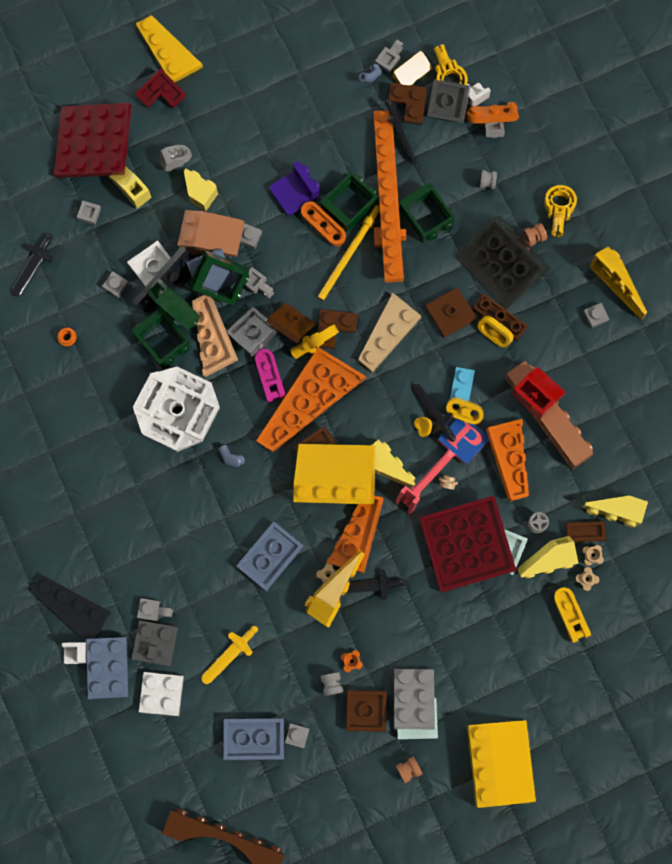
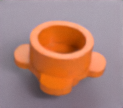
M357 650L341 655V660L345 665V672L362 668L363 664L359 659L360 653Z

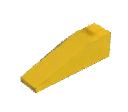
M609 247L596 253L589 267L642 320L647 311L619 254Z
M359 549L314 593L313 597L309 596L305 603L307 614L327 627H330L341 605L340 596H343L348 591L349 578L355 576L365 555L362 550Z

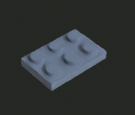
M273 522L236 567L267 592L303 549L304 545L277 523Z
M127 637L86 639L88 699L129 697Z
M224 719V760L284 759V719Z

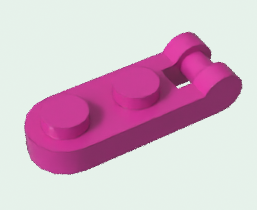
M268 349L259 350L255 355V362L267 402H271L278 397L280 399L285 398V391L273 353ZM276 385L278 390L271 392L269 387Z

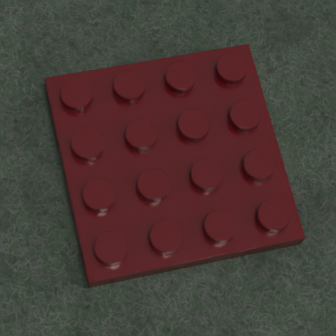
M115 103L61 107L54 176L56 178L125 175L131 104Z
M495 496L420 517L441 593L517 571Z

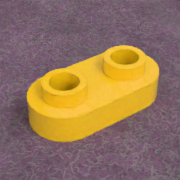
M485 316L479 321L478 328L480 332L498 346L507 347L513 341L512 332L493 317Z
M453 397L448 400L446 410L453 413L454 418L470 424H478L482 421L483 409L481 406L459 397ZM453 404H458L460 407L455 409ZM474 410L477 412V415H471L470 412Z

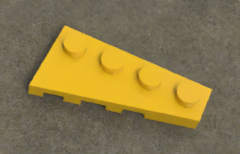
M152 15L136 23L138 30L162 70L174 82L203 68L202 63Z

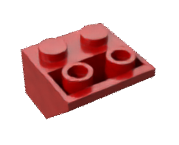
M536 367L526 375L512 391V395L539 420L566 394L539 367Z

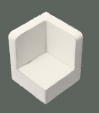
M480 83L470 87L467 103L470 108L479 105L489 98L491 91L489 87L484 89Z
M62 643L65 664H87L86 643Z

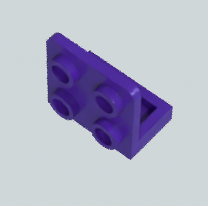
M300 161L293 164V172L270 185V191L288 216L301 210L304 203L314 202L320 198L318 182L315 179H311L309 169L306 165H302Z

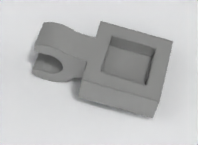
M396 40L391 49L385 47L375 60V64L391 73L400 60L398 54L403 49V43Z
M251 267L249 270V280L244 286L254 294L260 290L269 299L274 294L273 289L265 284L267 278Z
M141 598L137 618L158 621V616L172 618L173 610L160 607V601Z

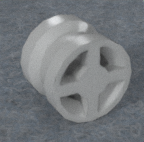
M482 170L480 188L490 187V189L495 190L497 171L490 173Z
M542 512L534 513L528 520V527L533 533H542L549 525L548 517Z

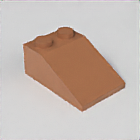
M185 210L178 246L185 247L192 254H203L205 250L213 252L222 248L224 256L237 257L244 221L204 211Z

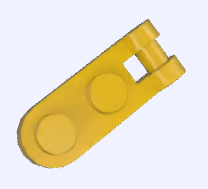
M565 587L558 589L554 593L553 599L571 642H578V639L582 637H590V630L573 592ZM579 624L581 629L575 632L573 626Z

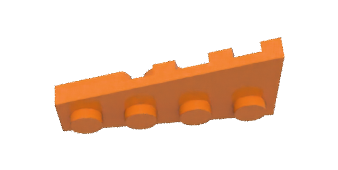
M523 419L491 426L486 429L509 502L529 496L527 471H525L526 455L524 454L523 447L524 435H522Z
M374 495V504L357 505L349 524L346 525L344 533L336 543L334 551L326 564L342 567L360 549L365 555L357 572H365L384 501L383 497Z

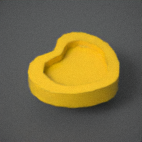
M419 417L414 421V426L418 429L421 437H426L431 433L432 422L429 418Z

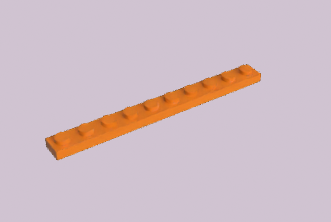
M388 110L374 111L385 283L404 281L393 123L391 124L389 121L391 116Z

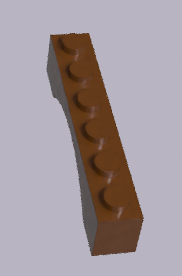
M177 808L176 811H170L162 832L163 835L178 841L196 837H213L224 840L242 851L252 864H282L285 854L281 853L283 849L271 845L268 848L263 846V841L253 837L250 841L245 839V834L233 830V833L225 831V826L214 823V826L206 823L207 819L197 815L195 818L187 816L188 812Z

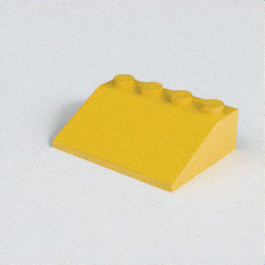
M299 444L293 502L374 504L376 446Z
M527 721L468 725L467 733L476 808L536 802Z

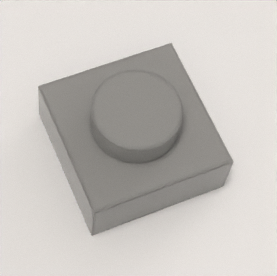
M503 122L484 123L486 137H504Z
M82 201L77 219L96 225L101 206Z
M112 271L102 288L119 298L129 282Z
M602 303L583 311L591 328L609 321Z
M290 723L285 743L305 748L310 729Z

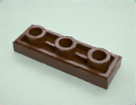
M484 293L472 306V310L480 316H491L509 329L513 334V340L516 342L528 328V325ZM497 315H502L503 318L499 319Z

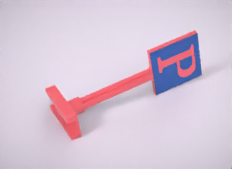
M456 419L449 427L456 436V440L454 442L449 441L444 433L437 441L448 449L447 453L415 487L409 489L405 486L395 501L397 505L402 501L409 507L407 514L410 515L416 508L420 500V492L454 456L467 465L489 441L487 434L477 425Z

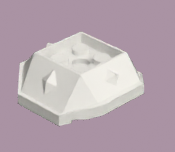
M179 367L150 373L133 409L143 436L179 452L203 442L220 406L211 382ZM177 406L183 408L179 414L173 413V409Z

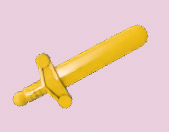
M252 626L242 637L233 632L229 633L228 637L233 643L202 675L201 680L204 684L211 683L241 651L247 656L252 654V650L247 642L257 633L258 627Z

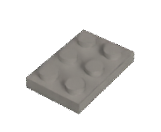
M394 669V729H435L434 670Z

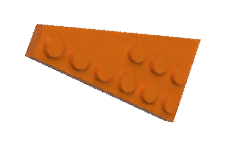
M318 347L256 442L269 451L274 452L364 381L366 376Z

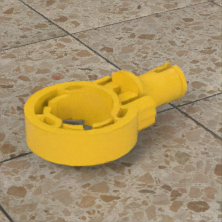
M440 45V48L439 46L435 47L434 51L439 61V65L435 67L437 72L436 80H440L439 78L441 77V81H444L443 79L446 75L454 74L459 77V84H462L463 77L464 85H467L468 78L465 70L457 65L455 59L452 61L449 59L445 45Z
M564 185L550 188L546 193L544 201L549 219H551L553 211L551 234L555 237L557 230V237L563 236L565 215L566 221H569L570 215L577 203L575 192ZM555 196H564L566 199H569V204L559 206L552 199Z
M335 324L319 333H314L310 336L311 338L304 336L302 343L291 348L292 356L298 359L307 352L315 353L316 347L318 348L326 340L339 333Z

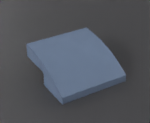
M222 248L211 252L225 258ZM202 256L186 262L192 277ZM213 263L203 286L218 291L235 283L230 269ZM198 292L199 297H201V296L204 295V294Z

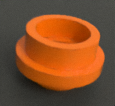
M63 328L59 331L57 339L62 346L69 347L76 342L77 336L73 329ZM66 335L71 336L69 340H64V337Z

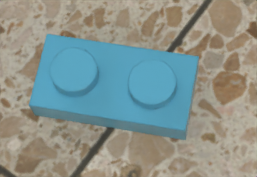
M456 367L450 399L459 397L469 401L475 370Z

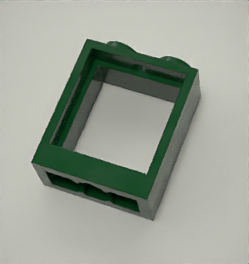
M352 172L320 202V207L346 233L378 203V193L376 190L365 185L364 180ZM352 185L369 202L349 219L333 202Z
M430 182L399 201V210L423 243L433 241L440 232H446L454 226L455 216ZM430 198L445 221L425 233L409 210Z
M205 250L190 281V286L194 291L234 306L235 301L240 299L243 285L249 280V271L244 265ZM213 263L239 273L229 296L203 286Z
M160 278L147 291L150 297L185 329L189 330L198 323L201 316Z
M159 308L131 330L135 338L161 369L171 366L175 362V358L179 355H185L190 350L189 347H191L188 338L162 308ZM165 321L181 340L182 344L160 359L143 337Z

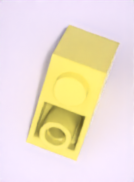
M185 169L184 175L190 202L206 212L218 195L217 187L212 181L202 179L196 171Z

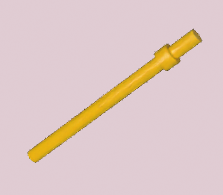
M375 205L369 216L364 218L362 227L317 296L320 300L324 301L369 228L371 229L375 224V218L380 212L378 205Z

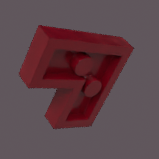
M161 68L135 93L148 108L160 96L173 108L187 96Z

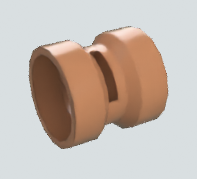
M541 223L534 225L533 228H526L522 231L524 240L529 247L534 246L538 241L543 242L547 240L546 230Z
M414 756L409 758L406 763L396 765L405 784L412 777L422 775V771Z

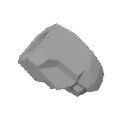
M174 145L160 150L159 158L163 170L171 171L188 162L192 154L185 145Z

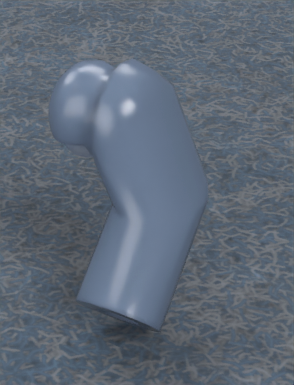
M374 64L370 67V73H360L359 80L371 83L381 75L382 69H380L378 64Z
M227 445L218 448L226 465L239 467L244 464V457L231 454Z

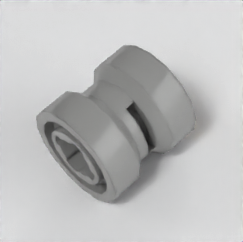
M340 672L321 676V682L325 687L323 689L324 696L343 693V688L338 682L341 679Z

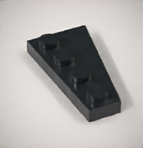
M181 246L132 301L134 305L145 313L149 312L157 305L147 293L150 287L160 278L175 291L192 277L186 262L197 257Z
M43 575L33 591L43 603L85 642L86 639L98 637L111 614L110 611Z

